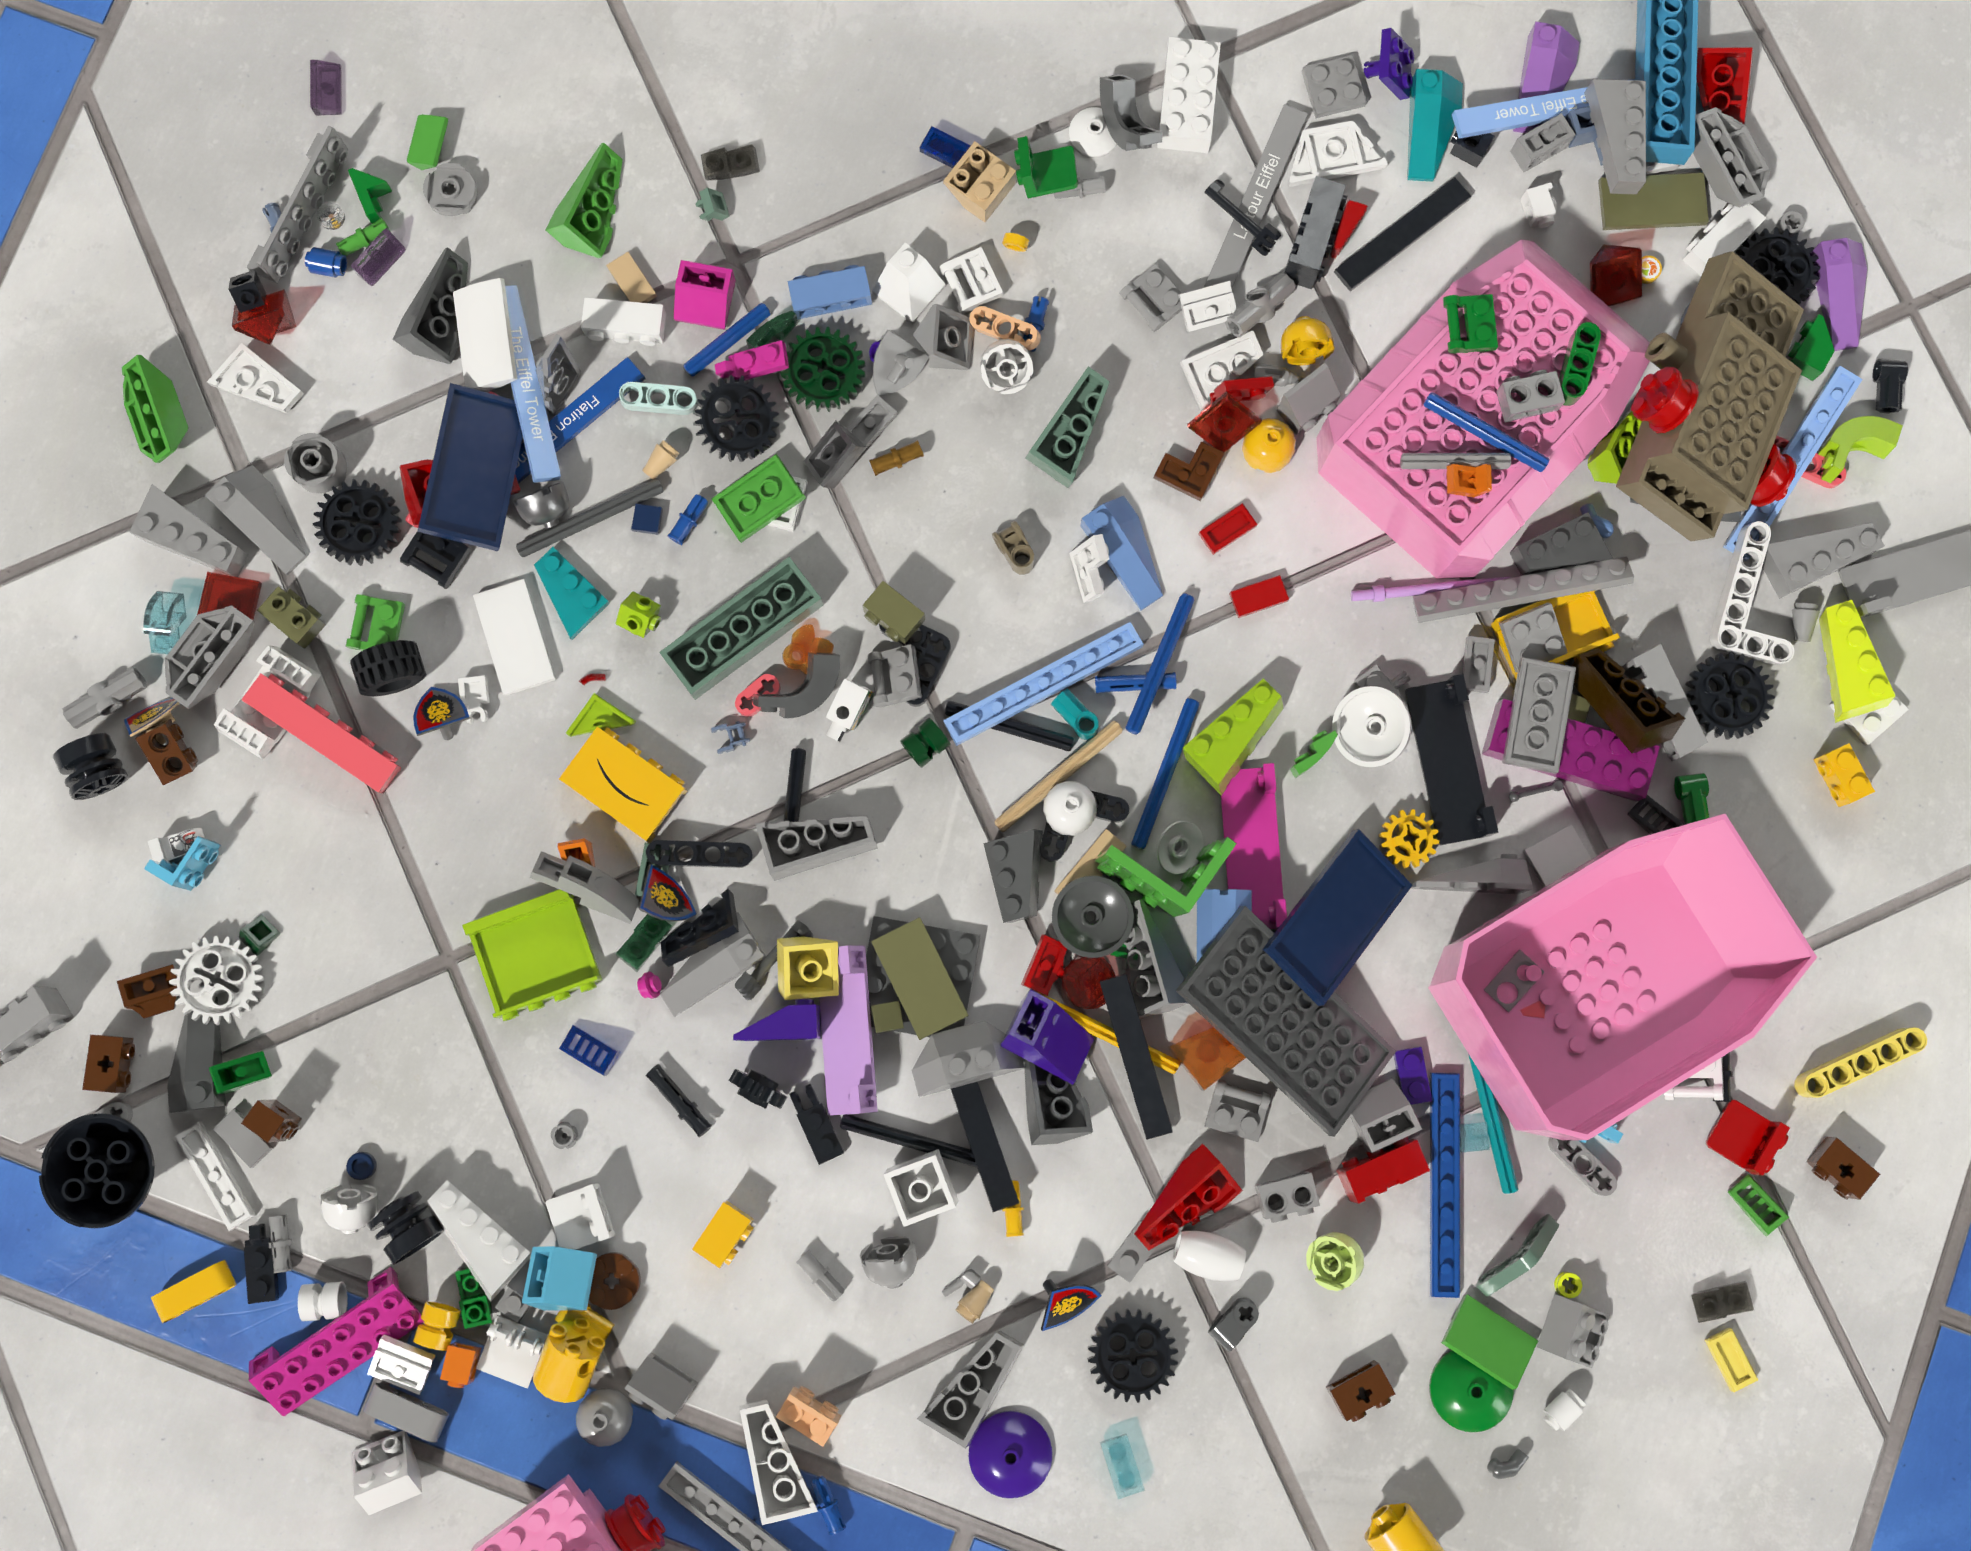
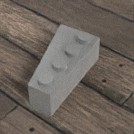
M1592 79L1584 95L1586 102H1589L1590 118L1592 124L1594 123L1596 141L1598 148H1601L1602 164L1610 194H1637L1646 183V81Z
M1661 644L1621 666L1625 669L1624 674L1631 679H1638L1645 685L1643 690L1656 699L1659 696L1667 703L1665 707L1674 715L1679 712L1686 718L1673 739L1661 743L1671 761L1679 759L1708 743L1706 732L1699 724Z
M867 816L831 818V820L811 819L801 822L781 821L771 824L755 823L769 873L774 881L878 849Z
M32 986L26 991L28 997L21 1000L15 999L7 1005L10 1011L0 1014V1063H6L15 1059L19 1055L18 1051L26 1046L32 1047L42 1041L44 1034L49 1031L59 1030L66 1025L65 1020L73 1016L57 988Z
M1002 1331L996 1332L917 1420L966 1449L971 1444L1024 1344Z

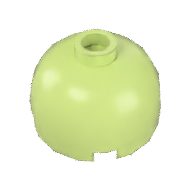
M1332 1232L1318 1237L1309 1245L1306 1254L1307 1267L1309 1271L1312 1269L1313 1274L1316 1276L1314 1280L1328 1290L1339 1291L1351 1286L1361 1276L1364 1268V1254L1360 1245L1355 1239L1344 1233Z

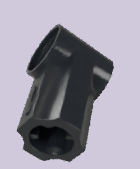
M1877 359L1875 362L1872 379L1873 382L1877 383L1876 410L1880 413L1889 414L1902 410V389L1908 375V364L1906 361Z

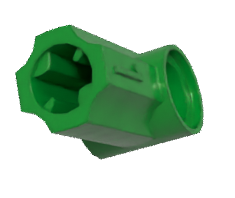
M1705 773L1676 776L1674 779V791L1677 799L1681 800L1684 824L1710 818L1706 799L1709 794V783Z

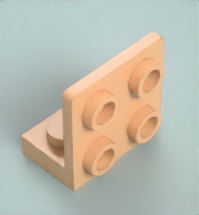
M794 1386L776 1418L824 1447L842 1415L837 1413L839 1409L830 1402L824 1401L822 1404L814 1399L815 1394L803 1386H800L798 1389Z

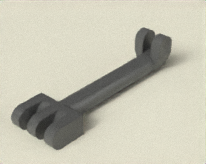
M798 920L783 936V938L798 936L813 938V933L809 928ZM777 945L751 975L745 971L736 981L735 988L746 1000H752L762 987L758 982L777 961Z

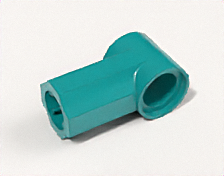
M1068 688L1053 700L1051 706L1075 730L1078 737L1089 740L1096 736L1099 729L1097 716L1090 712ZM1083 720H1090L1093 722L1094 727L1090 731H1083L1080 729L1079 724Z

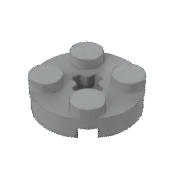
M444 163L437 166V170L426 176L423 184L424 196L433 211L444 216H457L469 213L477 197V185L472 175L466 168L456 163ZM450 184H453L456 191L448 195L447 192H444V189H448Z

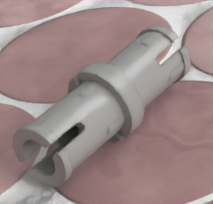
M287 1214L268 1217L271 1233L269 1248H272L273 1272L292 1271L290 1257L292 1239H289Z

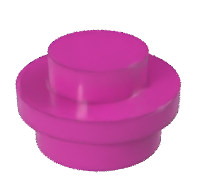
M646 972L637 981L638 990L642 997L650 999L659 997L662 984L657 975H654L652 972Z

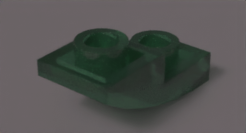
M647 914L635 927L634 933L616 952V956L638 972L669 933L672 925L665 920H660Z

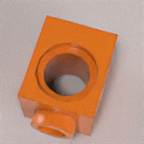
M457 1342L448 1345L440 1379L448 1381V1386L464 1388V1385L474 1382L482 1348Z

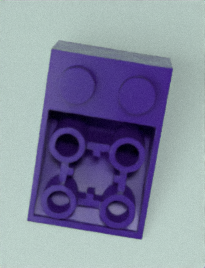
M1030 989L1021 1001L1000 1046L1073 1085L1095 1038L1054 1001Z

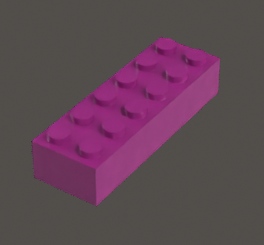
M1502 699L1496 703L1482 755L1503 761L1513 701ZM1567 718L1559 772L1557 774L1543 771L1538 772L1637 802L1647 796L1660 746L1655 745L1632 754L1614 732Z

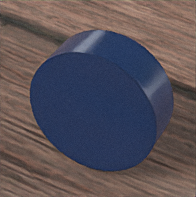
M367 1152L353 1154L348 1159L346 1165L348 1174L355 1180L370 1178L375 1173L377 1167L375 1158Z

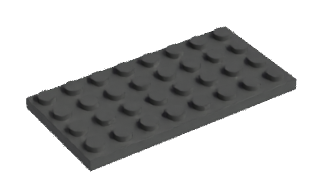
M1240 906L1176 989V992L1328 1136L1335 1137L1396 1050L1337 993L1333 992L1325 1005L1318 1006L1263 950L1274 933L1246 906Z

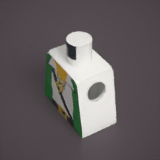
M844 679L826 718L832 720L826 735L840 742L847 729L855 730L875 692L852 680ZM847 707L849 716L845 719L842 716V711Z

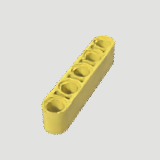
M1915 1027L1897 1029L1800 1074L1795 1079V1090L1802 1097H1823L1922 1051L1927 1045V1036L1923 1030ZM1908 1033L1912 1036L1913 1043L1910 1047L1906 1043V1036ZM1883 1045H1886L1889 1051L1886 1058L1881 1053ZM1859 1056H1861L1864 1060V1066L1862 1069H1859V1067L1857 1066V1059ZM1835 1067L1840 1072V1077L1837 1081L1832 1076V1071ZM1811 1078L1815 1081L1816 1084L1815 1090L1813 1092H1811L1807 1086L1808 1081Z

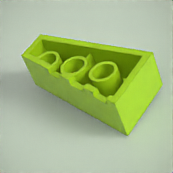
M1263 678L1183 747L1185 759L1221 796L1227 789L1228 783L1241 769L1240 766L1248 755L1252 754L1260 738L1266 734L1284 709L1282 696Z

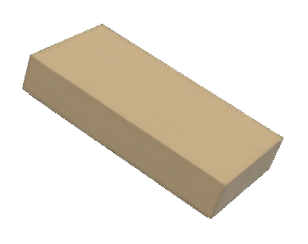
M629 252L606 265L629 302L647 303L657 297Z

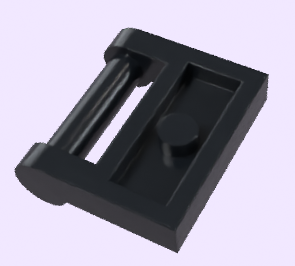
M416 532L403 552L400 562L406 566H413L438 581L439 586L447 589L453 582L455 574L471 549L461 542ZM418 550H422L447 565L444 572L416 556Z

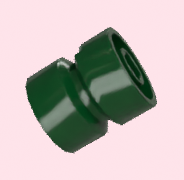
M931 718L926 719L918 726L917 733L910 732L900 740L904 749L921 768L933 759V753L940 754L951 745L948 738Z

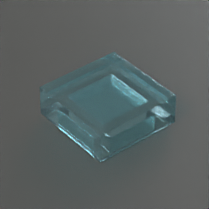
M1487 1122L1459 1125L1460 1152L1490 1150Z

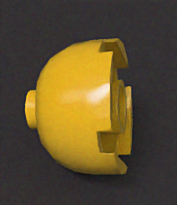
M1309 316L1297 318L1287 326L1281 337L1283 360L1287 358V362L1291 365L1315 364V358L1323 356V360H1325L1334 352L1335 348L1333 336L1328 326L1324 322Z
M1266 418L1257 421L1248 429L1244 436L1242 451L1245 460L1252 468L1272 473L1280 471L1289 464L1295 453L1296 440L1293 431L1286 423L1279 419Z

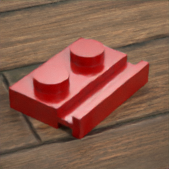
M1273 377L1223 381L1214 390V393L1209 394L1211 404L1264 398L1266 393L1274 387Z

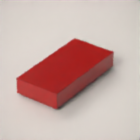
M1242 503L1199 531L1198 534L1214 555L1257 527L1258 524Z
M1280 575L1229 593L1238 618L1289 601Z

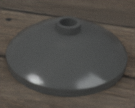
M1084 876L1071 881L1059 892L1053 904L1052 925L1057 938L1069 951L1082 957L1098 958L1115 952L1126 942L1133 927L1134 913L1128 895L1117 883L1105 877ZM1089 911L1095 913V919L1091 922L1086 919V914Z

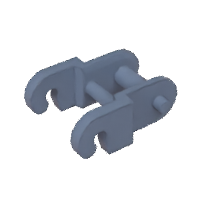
M737 721L735 725L729 727L726 723L711 728L712 733L717 732V730H727L731 742L730 746L718 749V754H722L725 751H734L735 746H746V743L750 742V739L745 738L743 731L745 723ZM737 729L740 740L734 742L732 730Z

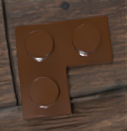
M1200 442L1190 464L1165 453L1153 479L1201 501L1224 456V452Z

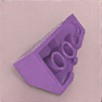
M1535 21L1527 39L1518 99L1563 91L1576 67L1580 42L1562 26ZM1542 124L1515 128L1513 131L1526 134Z
M1849 238L1822 241L1810 253V256H1817L1819 258L1813 265L1820 267V270L1814 275L1820 277L1816 282L1822 314L1835 351L1857 348L1859 345L1867 276V264L1861 243Z

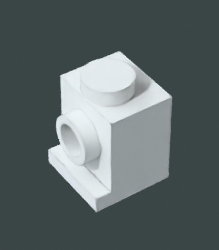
M1552 183L1526 189L1520 199L1530 228L1536 226L1545 228L1555 222L1553 217L1557 211V204L1555 198L1550 196V191L1553 188Z

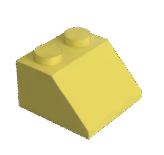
M804 936L777 939L778 992L784 1000L839 995L837 941Z

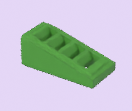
M1749 1174L1727 1192L1765 1236H1768L1789 1218ZM1750 1185L1753 1190L1744 1198H1741L1738 1194ZM1758 1194L1761 1199L1750 1207L1747 1202ZM1765 1203L1768 1208L1758 1216L1754 1211ZM1773 1212L1776 1217L1766 1224L1763 1219Z

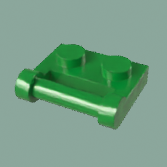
M1493 294L1473 296L1449 295L1444 297L1443 306L1447 309L1450 342L1447 343L1448 352L1496 351L1498 341ZM1458 308H1464L1467 341L1461 340Z

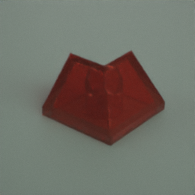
M1603 244L1590 261V291L1607 306L1642 297V250L1635 247Z
M285 289L266 295L265 305L242 313L234 305L233 329L271 345L277 333L297 327Z
M1226 391L1192 419L1187 426L1214 448L1225 453L1262 423V419Z

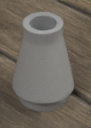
M1795 603V609H1792L1794 641L1811 642V636L1820 611H1817L1818 604Z

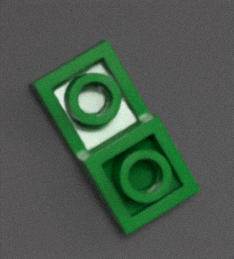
M468 1267L457 1269L455 1275L461 1297L459 1306L464 1329L492 1323V1305L484 1290Z

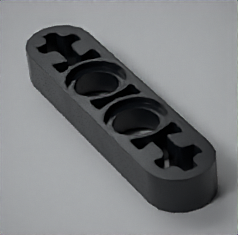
M656 840L647 846L646 857L650 863L657 866L744 868L752 860V850L744 843ZM658 845L661 846L663 851H670L669 845H675L673 852L675 861H669L670 855H662L661 860H655V856L650 855V852L655 850ZM683 846L692 848L694 852L693 858L689 861H682L678 857V850ZM710 847H716L721 852V857L716 862H709L705 858V852ZM724 847H730L729 853H737L738 848H742L743 853L748 854V858H744L742 863H738L737 858L728 857L729 863H723L725 858Z

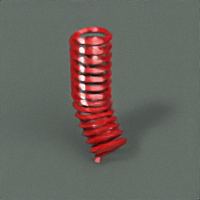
M592 673L587 674L579 682L585 685L590 681H605L606 678L605 674Z

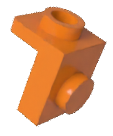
M1458 464L1447 466V494L1474 498L1492 490L1490 464H1483L1478 467Z

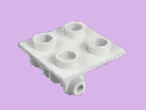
M497 1315L494 1324H491L487 1331L488 1339L476 1369L528 1389L548 1334Z

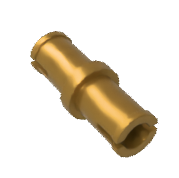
M917 440L897 450L894 447L890 449L891 452L875 459H870L869 462L875 476L895 467H898V469L902 468V464L923 457L924 454Z

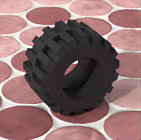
M396 640L381 643L361 651L350 660L359 693L364 696L376 697L394 694L415 686L427 675L417 643L413 641Z

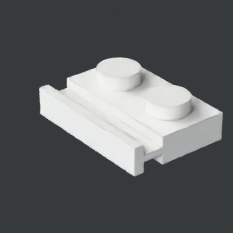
M1231 281L1178 294L1187 332L1226 322L1227 317L1237 310L1231 289Z
M383 1335L374 1354L368 1375L420 1395L436 1355Z

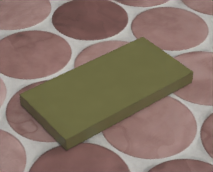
M1704 173L1646 175V183L1637 194H1610L1606 177H1601L1598 181L1603 230L1705 226L1709 222Z
M920 917L871 941L919 1040L969 1016Z

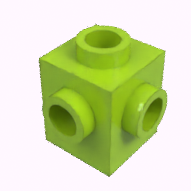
M632 591L621 603L615 624L634 635L644 638L651 630L655 631L661 621V617L658 616L661 605L648 597Z

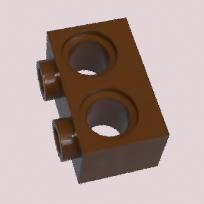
M171 719L141 732L135 738L162 785L193 772L198 766L196 764L198 759L191 747L187 748L182 740L184 734L178 724H173ZM156 734H165L168 737L169 743L167 745L160 744L156 740ZM170 758H179L183 764L182 768L173 767L170 764Z

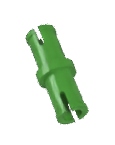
M380 218L363 229L359 227L355 230L356 233L340 242H336V245L341 254L348 257V255L363 247H370L372 242L391 232L383 218Z

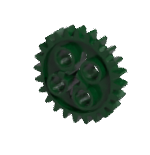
M816 327L815 334L813 335L807 329L805 330L806 338L803 339L801 336L796 335L797 345L792 342L788 343L791 352L787 351L789 368L780 372L781 378L786 379L783 382L784 388H790L788 391L790 397L797 395L796 402L798 405L805 400V406L808 410L812 404L816 406L817 412L821 410L822 406H826L827 411L830 412L832 404L841 409L840 401L843 400L850 404L848 395L851 394L857 397L858 393L855 387H863V382L858 379L866 377L865 371L861 370L866 367L865 361L859 360L863 357L862 350L855 351L858 347L857 342L849 344L850 336L847 334L841 338L839 329L836 330L834 335L831 334L829 327L826 328L825 333H821L819 327ZM814 349L823 351L818 357L809 355ZM839 358L847 360L846 364L840 367L834 365V362ZM803 360H806V361L809 362V364H808V363H801V362H802ZM824 366H827L828 370L824 369L822 373L819 372L818 369H823ZM805 372L813 374L811 379L806 381L799 379V377ZM837 375H839V376L844 375L845 378L841 379V378H839ZM827 382H835L837 384L833 390L823 388Z

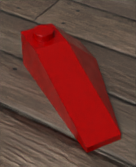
M1753 47L1698 48L1696 80L1704 111L1716 107L1722 111L1721 113L1729 115L1745 125L1753 62Z

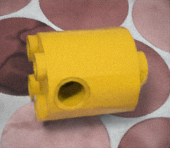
M578 1317L574 1321H561L553 1324L550 1328L533 1373V1383L541 1394L553 1401L563 1403L576 1402L583 1398L588 1390L603 1352L605 1340L590 1326V1322L587 1319Z
M1408 1503L1389 1504L1379 1508L1371 1516V1525L1364 1535V1539L1373 1551H1444Z

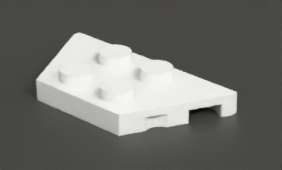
M1354 121L1302 130L1288 185L1292 187L1313 183L1316 176L1334 179L1386 169L1388 163L1384 157L1381 158L1373 149V143L1362 135L1361 129Z

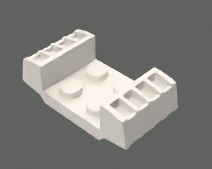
M277 646L266 647L256 660L263 666L234 709L231 712L223 709L214 723V726L220 733L262 760L272 747L280 741L286 730L241 699L260 673L267 677L272 673L285 682L282 686L289 692L296 689L307 698H309L311 690L321 675Z

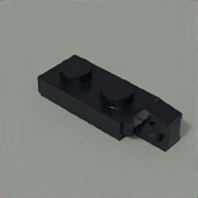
M265 1224L250 1225L249 1240H245L244 1258L248 1304L279 1300L277 1273L273 1272L272 1248H269L271 1237L266 1238Z

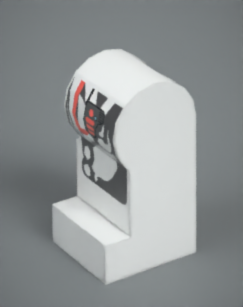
M193 828L179 834L176 833L164 838L149 840L148 845L152 859L157 862H161L164 859L170 863L182 861L198 836L205 838L202 828Z

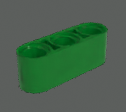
M1582 323L1569 339L1559 376L1565 400L1564 406L1574 405L1587 390L1601 338V331L1594 323ZM1580 335L1587 336L1590 343L1583 342ZM1573 360L1580 361L1583 365V368H1577L1574 365ZM1566 385L1574 387L1576 394L1569 393Z

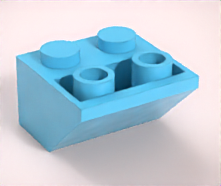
M555 1246L533 1247L522 1303L541 1310H587L597 1254Z

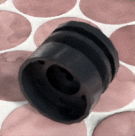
M97 733L76 739L62 746L53 754V759L59 772L63 775H69L65 779V785L70 788L69 794L74 800H84L102 795L117 788L128 779L126 770L122 768V761L118 758H112L116 755V748L110 735L106 733Z
M419 1191L394 1200L381 1209L377 1216L367 1224L370 1231L384 1226L375 1235L376 1240H381L388 1236L391 1237L392 1240L384 1247L383 1251L393 1265L410 1257L444 1232L435 1216H430L423 1220L419 1217L428 1208L426 1203L413 1208V1205L422 1198Z

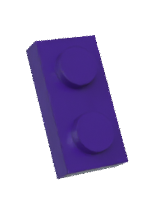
M1422 1047L1396 1051L1393 1056L1399 1086L1409 1103L1414 1105L1431 1102L1432 1097Z

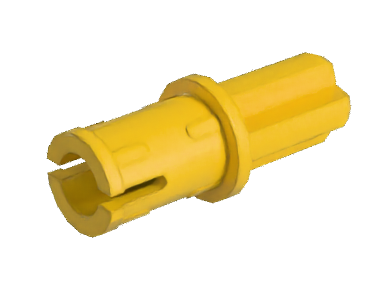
M1012 1180L1019 1204L1002 1209V1212L1005 1211L1006 1237L1024 1236L1021 1210H1024V1207H1021L1019 1181Z

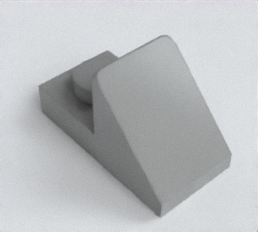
M530 1259L507 1284L508 1289L495 1306L496 1309L516 1323L521 1321L530 1308L529 1305L522 1303Z

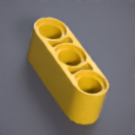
M222 1260L152 1296L151 1300L161 1322L165 1323L230 1290L237 1283L226 1260Z

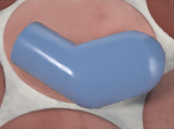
M1585 504L1580 508L1582 515L1589 512L1601 537L1608 538L1613 534V524L1609 520L1598 516L1593 504Z

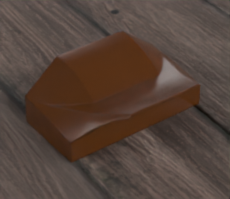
M171 964L117 981L124 1007L133 1009L144 1019L174 1010L177 996H172L170 992L176 989L177 986L169 983L170 980L177 978L171 972V969H175L174 965Z

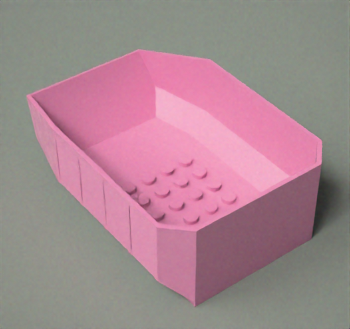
M1521 239L1453 282L1434 305L1419 318L1418 322L1389 350L1385 357L1358 383L1336 409L1327 416L1317 436L1318 473L1436 579L1474 578L1617 424L1650 362L1644 356L1650 342L1535 242ZM1493 294L1498 341L1496 351L1449 353L1447 345L1450 342L1447 309L1443 306V298L1449 295L1473 296ZM1458 308L1461 340L1467 341L1464 308ZM1591 322L1596 324L1601 331V338L1588 387L1584 395L1574 405H1562L1558 411L1504 422L1496 392L1503 381L1512 376H1520V379L1530 377V374L1540 370H1546L1547 373L1557 371L1559 378L1568 342L1572 334L1582 323ZM1580 335L1583 342L1590 343L1587 336ZM1573 360V363L1577 368H1583V365L1580 361ZM1566 385L1569 393L1576 394L1574 387ZM1538 387L1540 394L1544 396L1549 395L1544 387ZM1434 392L1545 455L1550 460L1545 470L1538 472L1511 456V466L1508 469H1491L1492 490L1473 498L1447 494V469H1402L1400 457L1403 453H1505L1426 408L1424 402L1428 395ZM1511 393L1513 400L1517 402L1522 401L1519 394Z
M1722 814L1633 839L1601 852L1598 856L1561 876V878L1523 899V901L1495 918L1483 923L1482 926L1452 944L1445 946L1428 989L1515 1130L1560 1140H1589L1755 1037L1816 960L1817 956L1727 815ZM1518 950H1521L1536 965L1519 966L1517 976L1522 981H1533L1535 984L1510 1012H1507L1484 989ZM1503 982L1498 986L1497 997L1501 1002L1510 1004L1517 999L1518 991L1514 984ZM1537 1001H1541L1545 1005L1544 1018L1523 1016L1520 1011Z

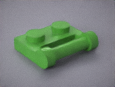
M357 594L354 602L357 606L350 638H347L345 647L363 651L381 643L398 640L405 604L403 602ZM367 607H374L368 641H361Z

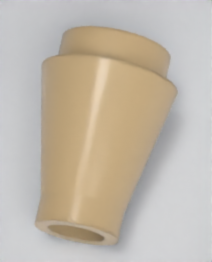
M662 440L660 444H656L642 471L654 480L677 461L676 457L680 453L666 441Z
M981 1280L978 1285L957 1302L959 1305L955 1310L973 1324L976 1319H980L994 1289Z

